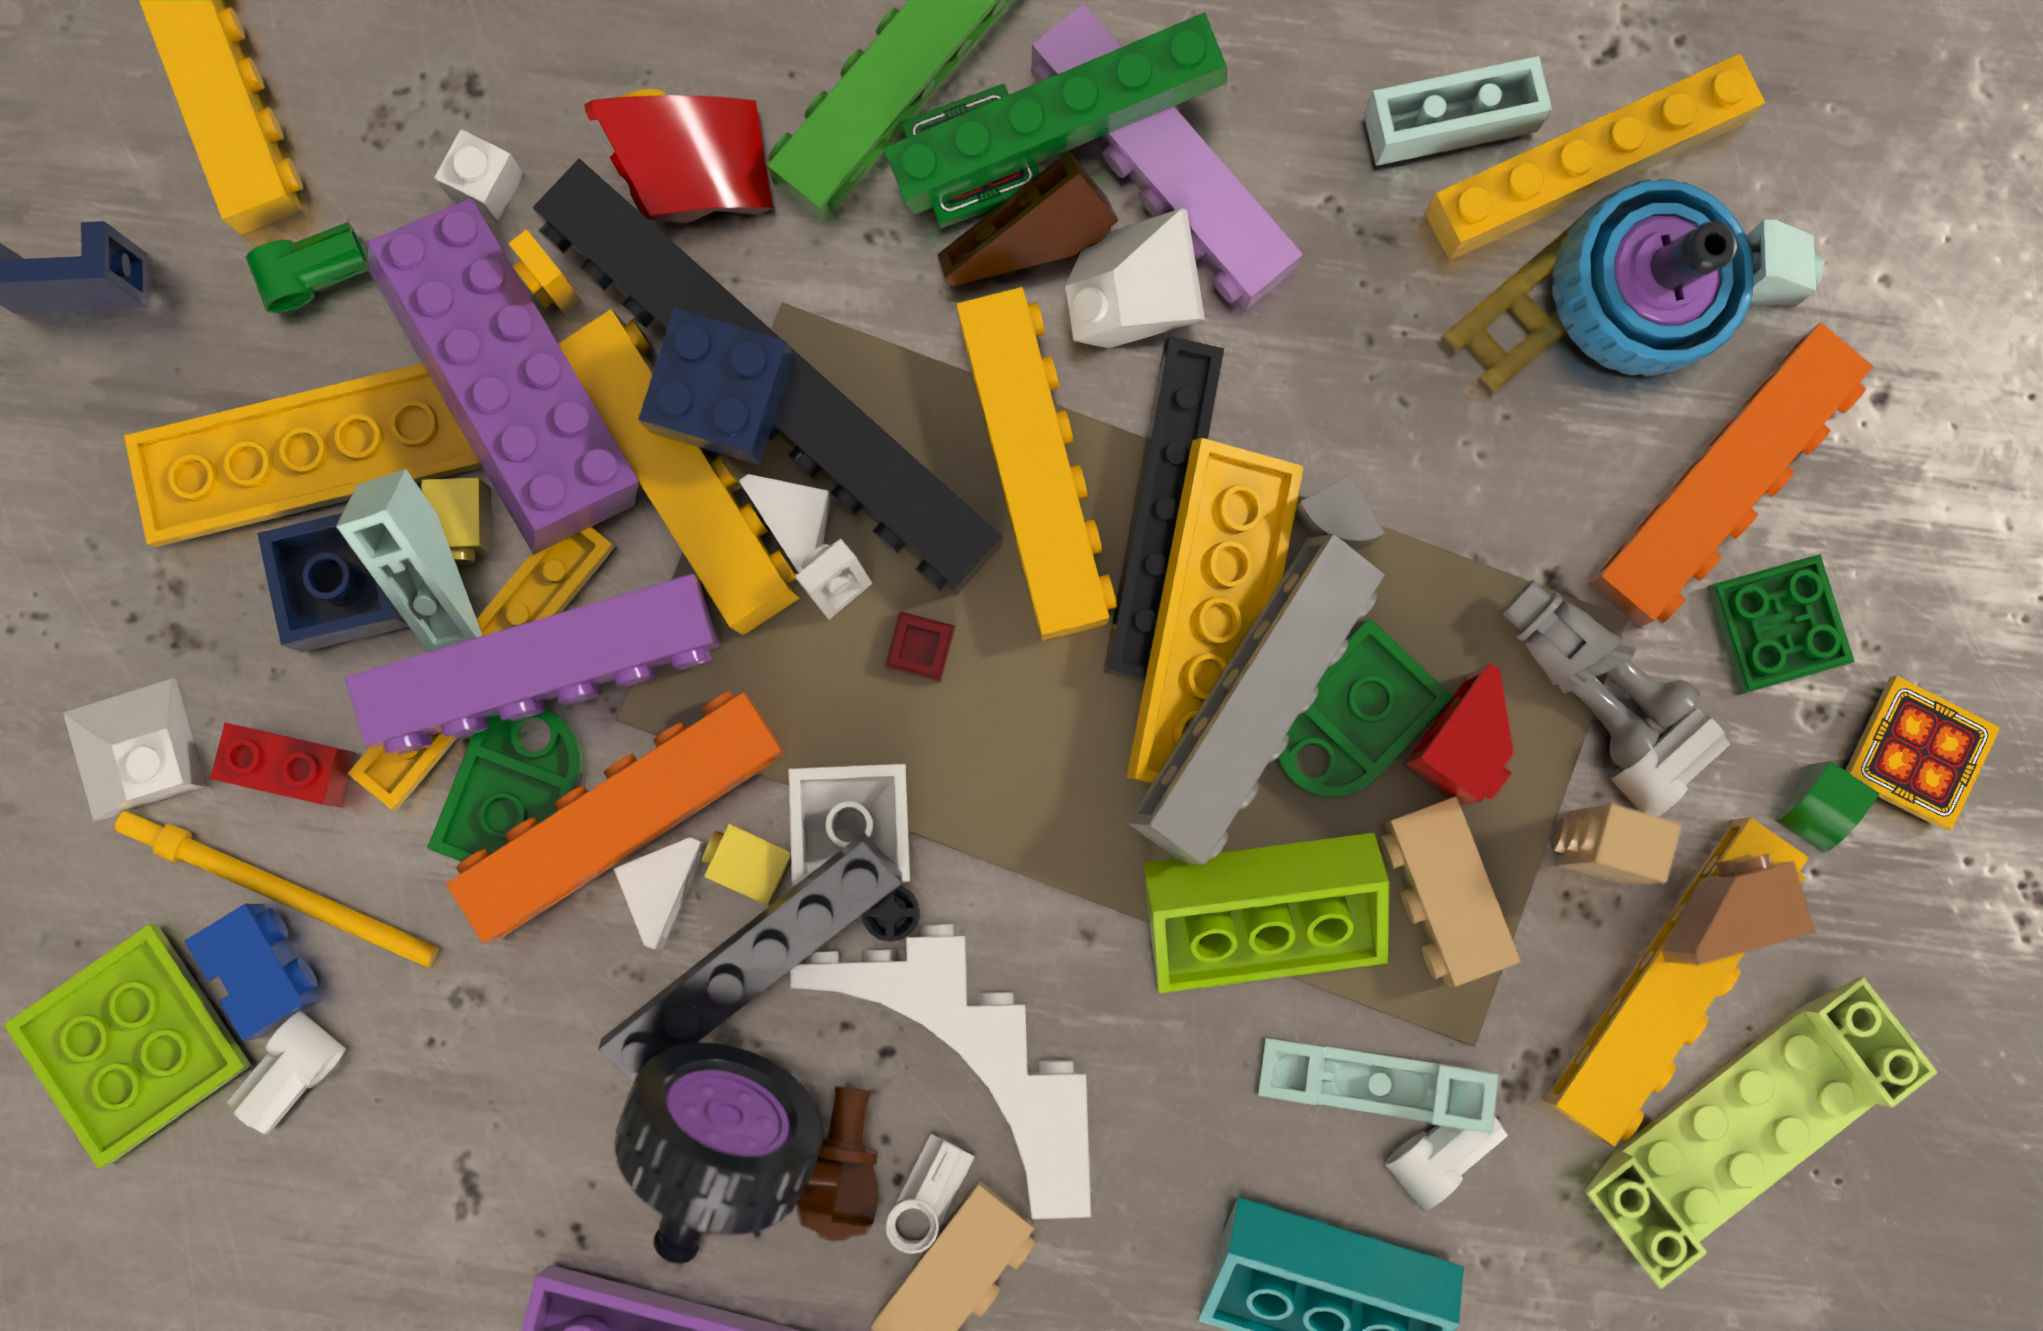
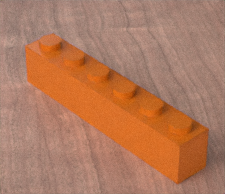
M1821 322L1805 333L1588 584L1639 628L1656 619L1661 623L1666 622L1685 601L1686 598L1679 592L1692 577L1697 581L1702 580L1720 561L1722 555L1716 549L1728 535L1734 539L1738 538L1753 523L1758 513L1752 507L1762 495L1766 493L1770 497L1774 496L1790 480L1795 471L1788 465L1800 451L1805 455H1809L1827 437L1831 430L1825 425V422L1836 410L1844 414L1864 394L1867 388L1860 382L1874 366Z
M731 691L716 697L701 709L705 717L687 729L682 722L668 728L653 739V743L657 747L656 749L638 760L634 754H630L615 762L603 772L607 777L606 781L589 792L584 785L570 791L554 803L558 812L541 823L537 821L536 817H533L517 825L505 835L509 843L491 855L486 849H483L460 862L456 866L460 875L447 882L446 886L481 942H497L785 756L786 752L752 699L744 692L734 697Z

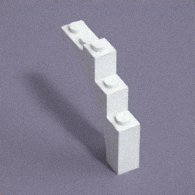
M954 924L919 925V937L906 938L907 960H897V949L862 950V961L839 962V951H816L806 957L804 963H799L790 970L792 989L836 991L883 1004L921 1023L956 1050L987 1085L1012 1129L1026 1171L1032 1219L1091 1217L1085 1070H1074L1073 1060L1039 1061V1071L1027 1072L1025 1002L1014 1003L1013 992L979 993V1004H968L966 935H954Z

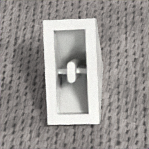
M751 474L746 475L739 482L798 573L803 570L801 565L805 558L824 543L833 502L829 491Z
M689 837L614 868L644 946L654 950L664 948L706 850L707 842Z

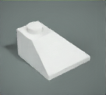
M1180 208L1111 231L1098 244L1081 250L1065 285L1074 341L1110 349L1205 320L1186 209Z
M171 678L63 712L93 821H100L119 815L124 810H135L207 787L176 679Z
M906 764L788 769L793 887L863 832L902 872V882H910Z

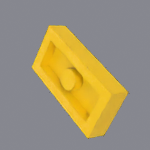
M527 229L508 243L520 258L518 262L512 265V268L544 308L554 302L566 316L583 303L561 271Z

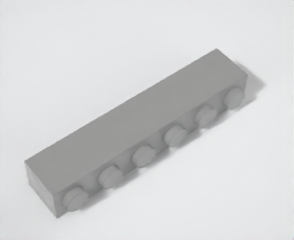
M1335 534L1307 538L1127 823L1180 862L1205 865L1207 860L1213 859L1224 847L1228 839V832L1226 830L1237 812L1246 808L1257 794L1259 784L1256 781L1266 765L1274 761L1285 749L1289 740V736L1286 733L1298 715L1304 713L1315 701L1319 691L1316 685L1327 667L1334 665L1346 651L1348 646L1346 637L1355 622L1363 618L1374 606L1377 600L1375 590L1385 574Z

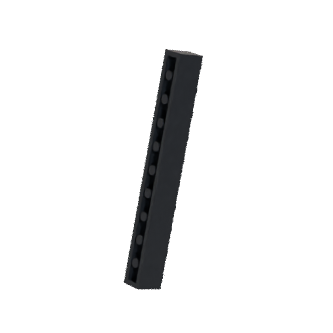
M580 158L532 207L544 224L538 230L539 233L560 253L564 254L569 248L576 252L585 261L579 268L600 289L606 291L612 285L627 299L621 306L644 328H647L654 322L666 333L673 309L677 308L781 339ZM790 347L794 359L768 439L772 441L777 434L780 435L794 448L788 456L811 478H814L821 472L836 486L830 494L854 516L863 510L878 523L873 533L896 554L905 548L921 562L915 570L924 580L939 592L947 585L958 595L1003 545L1002 535Z

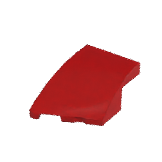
M659 95L595 99L584 104L588 119L590 121L598 120L615 151L610 156V159L618 174L627 182L630 196L637 209L648 220L690 223L714 211L759 215L773 208L756 100L715 96Z

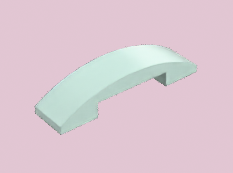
M1265 1038L1258 1096L1431 1122L1434 1125L1492 1134L1499 1074L1390 1055Z

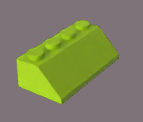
M1375 833L1220 852L1213 859L1207 860L1205 865L1183 863L1176 858L1143 862L1146 904L1159 993L1388 964L1389 880Z

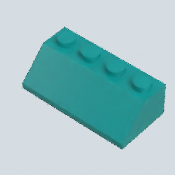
M1238 1197L1222 1233L1198 1321L1229 1331H1456L1460 1321L1464 1266L1441 1260L1433 1255L1422 1254L1389 1244L1375 1237H1367L1337 1228L1320 1220H1311L1282 1211L1265 1203L1253 1202Z

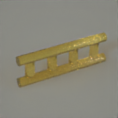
M1572 225L1440 337L1443 345L1453 354L1457 353L1468 343L1487 364L1489 369L1478 378V383L1489 395L1495 394L1566 332L1557 311L1548 317L1526 292L1547 274L1553 273L1554 262L1558 256L1557 250L1561 241L1568 235V229ZM1510 308L1531 333L1506 353L1485 328L1505 310Z

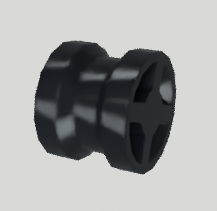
M899 885L861 916L864 926L871 935L879 940L891 942L904 939L913 933L919 924L921 910L919 901L913 892Z

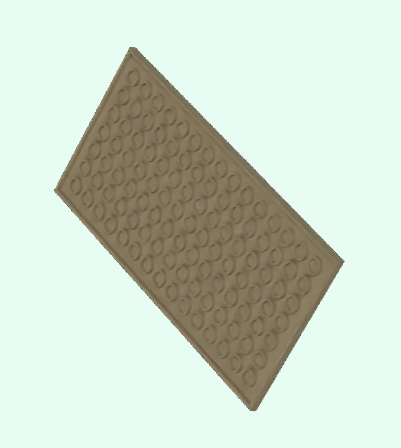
M782 302L771 330L782 340L787 341L792 349L1001 534L1003 545L958 595L947 585L939 592L916 572L915 568L921 563L905 548L896 554L873 533L878 523L863 510L854 516L830 494L833 502L823 545L828 544L831 547L841 539L856 556L873 584L829 620L796 579L791 582V585L800 599L744 636L729 627L704 587L722 648L710 652L712 662L695 668L679 671L678 668L673 669L672 663L654 668L656 679L628 688L616 720L658 736L678 723L682 722L687 729L704 718L705 714L701 709L716 697L728 691H731L734 697L744 692L752 699L786 752L785 756L758 772V775L789 786L788 769L906 764L908 832L1149 923L1143 862L1174 859V857L1127 823L1151 784L1126 778L1145 681L1103 672L1115 608L1108 610V625L1041 642L972 373ZM1054 404L1056 412L1066 410L1071 426L1074 443L1064 445L1069 465L1071 467L1080 464L1083 472L1088 498L1079 500L1084 522L1094 519L1098 529L1102 553L1093 555L1098 576L1109 574L1117 601L1146 438ZM778 434L772 441L768 439L760 465L721 454V457L727 463L738 482L741 478L751 474L827 490L829 493L836 487L821 472L814 478H811L788 456L794 448ZM739 482V485L732 489L742 507L750 502L761 516ZM1299 495L1297 505L1300 501L1304 500L1305 497ZM1296 514L1284 574L1307 538L1313 537L1302 526ZM763 519L769 530L761 536L771 553L780 549L798 574L793 563ZM1381 526L1385 534L1376 543L1364 548L1354 549L1384 573L1385 576L1375 590L1377 600L1374 606L1363 618L1355 622L1346 639L1348 640L1370 617L1452 695L1469 673L1489 663L1495 665L1501 672L1514 754L1504 767L1511 771V775L1491 800L1484 797L1479 803L1474 802L1461 805V809L1511 937L1514 939L1594 713L1573 692L1570 691L1563 694L1558 684H1551L1545 671L1529 653L1524 643L1525 640L1520 641L1514 636L1518 629L1501 614L1504 607L1530 581ZM682 552L672 580L694 574L699 579ZM1541 586L1549 595H1552L1553 593L1557 592L1555 590ZM1557 592L1563 597L1562 602L1566 601L1577 606L1608 631L1622 636L1627 617ZM900 611L955 625V632L941 682L885 667ZM1607 674L1598 675L1596 678L1604 685ZM1439 713L1369 786L1349 796L1322 798L1310 795L1297 788L1287 779L1276 759L1268 763L1256 781L1259 784V788L1254 799L1246 808L1237 812L1226 830L1228 832V839L1220 852L1375 833L1389 880L1388 964L1289 977L1475 1047L1502 970L1457 987L1445 985L1442 977L1437 979L1432 977L1422 953V946L1429 944L1421 922L1413 924L1407 915L1400 892L1408 888L1400 868H1390L1379 837L1386 835L1383 822L1447 799L1402 766ZM1305 745L1299 750L1296 763L1302 774L1307 777L1317 778L1326 771L1328 759L1320 747Z

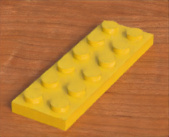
M422 363L123 435L146 543L152 547L168 545L348 501L358 484L403 469L409 472L417 484L421 483V480L438 479L483 468Z
M1205 438L1192 440L1126 775L1127 779L1152 784L1281 581L1284 574L1304 466Z

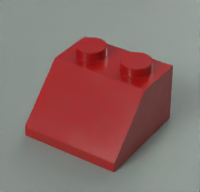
M1489 663L1466 676L1453 694L1454 697L1444 706L1402 764L1403 767L1445 798L1457 796L1460 806L1474 802L1479 803L1484 797L1491 800L1511 775V771L1504 767L1514 754L1501 672L1499 668Z

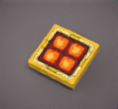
M1893 676L1889 678L1845 771L1880 793L1878 797L1943 830H1953L2001 727L1899 676Z

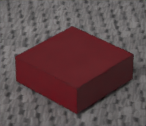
M900 611L885 667L941 682L955 632V625Z

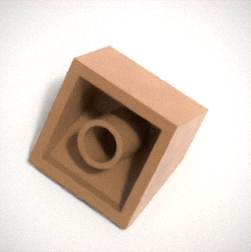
M1770 853L1753 857L1749 854L1716 863L1719 874L1700 879L1662 952L1665 962L1701 965L1816 932L1794 861L1773 862Z

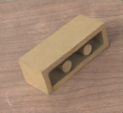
M1457 796L1383 822L1386 835L1379 837L1381 848L1390 868L1395 869L1399 867L1408 889L1400 892L1402 902L1413 924L1421 922L1429 943L1422 946V953L1434 979L1442 977L1445 985L1457 987L1521 963Z
M1612 803L1571 810L1568 819L1562 817L1559 820L1553 835L1552 850L1558 852L1555 865L1619 885L1667 883L1682 824Z
M979 1178L938 1232L936 1240L929 1248L924 1250L873 1317L870 1329L872 1331H958L971 1312L980 1318L1001 1290L994 1282L1005 1267L1009 1265L1014 1270H1017L1034 1248L1036 1241L1030 1237V1234L1035 1229L1034 1221Z

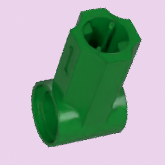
M349 222L295 243L290 240L265 243L254 248L246 255L247 263L266 312L269 313L288 312L302 307L314 298L313 292L369 271L368 258L363 245Z

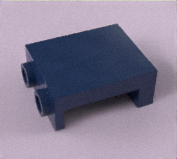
M105 221L81 222V256L24 259L0 243V305L13 313L147 307V253Z

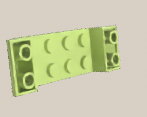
M1859 977L1794 1010L1618 1147L1584 1192L1655 1285L1662 1289L1707 1254L1706 1250L1699 1243L1875 1104L1893 1108L1938 1072L1866 979Z

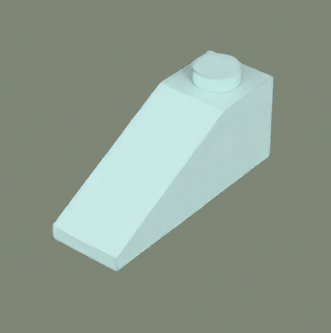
M403 469L358 484L336 527L427 652L481 637L480 627L438 515L409 472Z

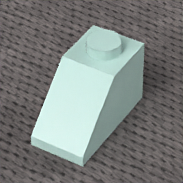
M1764 219L1746 235L1751 246L1755 274L1753 275V297L1750 305H1799L1816 291V287L1820 285L1822 279L1823 264L1820 254L1815 253L1814 235L1776 219Z

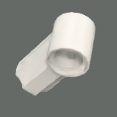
M1695 708L1665 733L1638 763L1625 770L1619 767L1611 775L1610 779L1640 812L1659 817L1685 795L1689 789L1686 784L1731 744L1726 738L1725 731L1712 717Z
M302 1011L296 1012L274 1033L265 1047V1051L268 1054L227 1101V1104L233 1110V1114L245 1125L260 1131L262 1134L270 1133L307 1088H312L318 1084L334 1068L343 1056L346 1048Z
M1495 1116L1492 1134L1436 1125L1428 1133L1421 1132L1402 1144L1386 1160L1385 1166L1420 1209L1427 1211L1441 1203L1454 1192L1463 1180L1461 1175L1508 1135Z
M931 1133L929 1134L887 1218V1236L893 1246L899 1251L913 1254L921 1253L932 1245L975 1158L974 1155ZM911 1208L924 1212L930 1223L927 1234L923 1238L914 1241L904 1239L896 1229V1219L899 1214Z

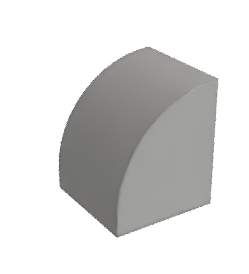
M1351 474L1305 498L1296 507L1295 514L1309 534L1313 537L1335 534L1352 549L1370 546L1385 534Z

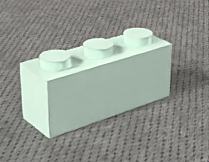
M1536 56L1373 90L1365 108L1364 117L1377 166L1538 132L1551 113L1552 106L1540 57Z

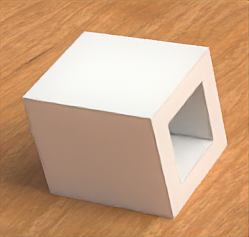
M460 129L434 179L450 199L459 203L472 197L482 215L499 222L525 174L511 153Z

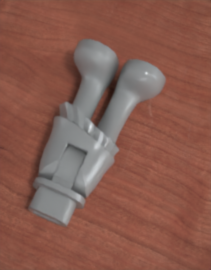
M1531 580L1504 607L1501 614L1518 629L1514 636L1520 641L1525 640L1524 643L1529 653L1545 671L1551 684H1558L1563 694L1570 691L1573 692L1605 725L1611 735L1609 752L1614 763L1623 770L1632 767L1653 748L1658 740V732L1625 707L1596 676L1604 673L1607 674L1661 728L1669 727L1680 720L1695 704L1700 692L1687 681L1675 680L1666 683L1656 681L1630 660L1634 656L1636 648L1621 644L1623 637L1608 631L1577 606L1566 601L1562 602L1563 597L1557 592L1549 595L1538 583Z

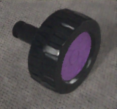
M690 1043L666 1049L650 1059L641 1068L627 1096L620 1116L614 1141V1150L619 1169L630 1188L647 1205L662 1214L659 1229L653 1238V1246L657 1254L670 1263L681 1264L695 1258L699 1251V1244L706 1232L722 1235L755 1233L774 1226L791 1213L811 1178L821 1151L824 1132L820 1112L809 1092L789 1072L774 1062L748 1050L730 1045Z

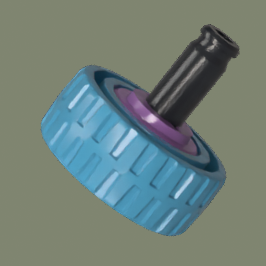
M1648 179L1638 181L1609 194L1584 212L1568 229V235L1561 241L1552 273L1553 298L1556 303L1557 313L1572 341L1580 347L1581 351L1589 358L1596 360L1600 365L1608 369L1617 370L1622 374L1656 376L1692 365L1712 354L1732 338L1733 332L1741 326L1745 319L1746 311L1750 307L1753 297V275L1755 274L1751 246L1742 226L1734 214L1716 197L1687 182H1677L1673 179H1659L1657 181Z

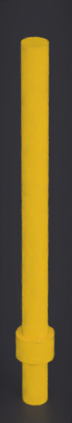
M126 810L119 815L115 822L114 831L153 847L154 855L177 864L181 860L427 968L432 966L437 957L439 947L192 839L191 832L171 823L163 827Z

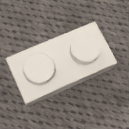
M841 539L831 547L828 544H824L811 552L801 565L803 570L795 576L813 602L829 620L873 584L856 556Z

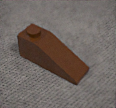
M1068 150L939 252L937 256L944 278L951 286L1074 256L1083 248L1091 247L1101 242L1107 236L1111 227L1119 220L1108 197Z

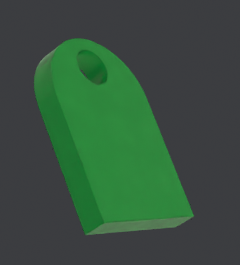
M1369 617L1348 639V646L1342 657L1334 665L1327 667L1316 685L1319 691L1315 701L1304 713L1298 715L1286 733L1289 736L1288 743L1276 760L1287 779L1297 788L1310 795L1322 798L1349 796L1369 786L1454 696ZM1316 745L1325 752L1328 765L1326 771L1320 777H1307L1298 769L1296 757L1303 746Z
M545 709L543 713L516 721H511V718L502 720L500 715L487 718L489 729L473 734L427 849L461 862L483 849H486L491 855L509 843L505 835L517 825L533 817H536L537 821L541 823L558 812L554 803L579 787L584 769V755L580 740L573 728L562 717ZM533 720H543L550 729L549 743L540 751L530 752L522 744V730L526 724Z

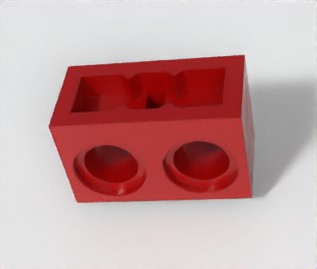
M225 722L210 779L321 805L343 808L351 777L347 773L354 765L356 752Z

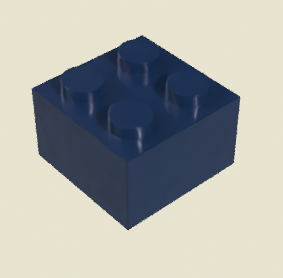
M674 308L638 420L650 433L760 465L794 355L785 340Z
M343 513L257 533L282 646L299 652H306L409 627L336 527Z

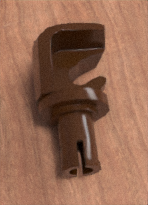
M835 1086L834 1092L836 1094L828 1138H823L815 1168L797 1203L800 1225L816 1232L819 1238L832 1242L846 1241L850 1237L868 1234L874 1223L877 1202V1182L873 1165L877 1164L879 1152L868 1149V1144L863 1143L868 1102L872 1091L844 1086Z

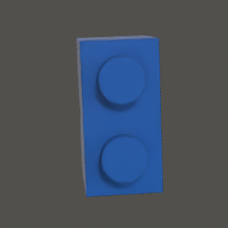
M244 904L184 941L206 980L211 981L219 976L229 995L219 1002L242 1041L262 1038L284 1024L296 1012H304L320 1002L313 990L317 986V979L312 969L301 957L295 959L284 940L289 936L285 923L274 909H266L264 904Z

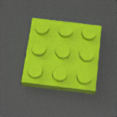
M158 924L146 925L3 1024L97 1169L109 1166L252 1066Z

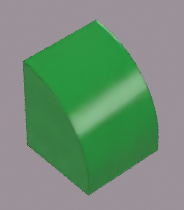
M1832 761L1811 764L1775 821L1820 851L1827 852L1837 846L1852 832L1880 793Z

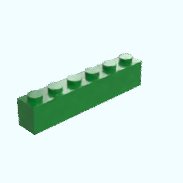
M1204 12L893 143L883 149L902 197L915 215L1227 84V65Z

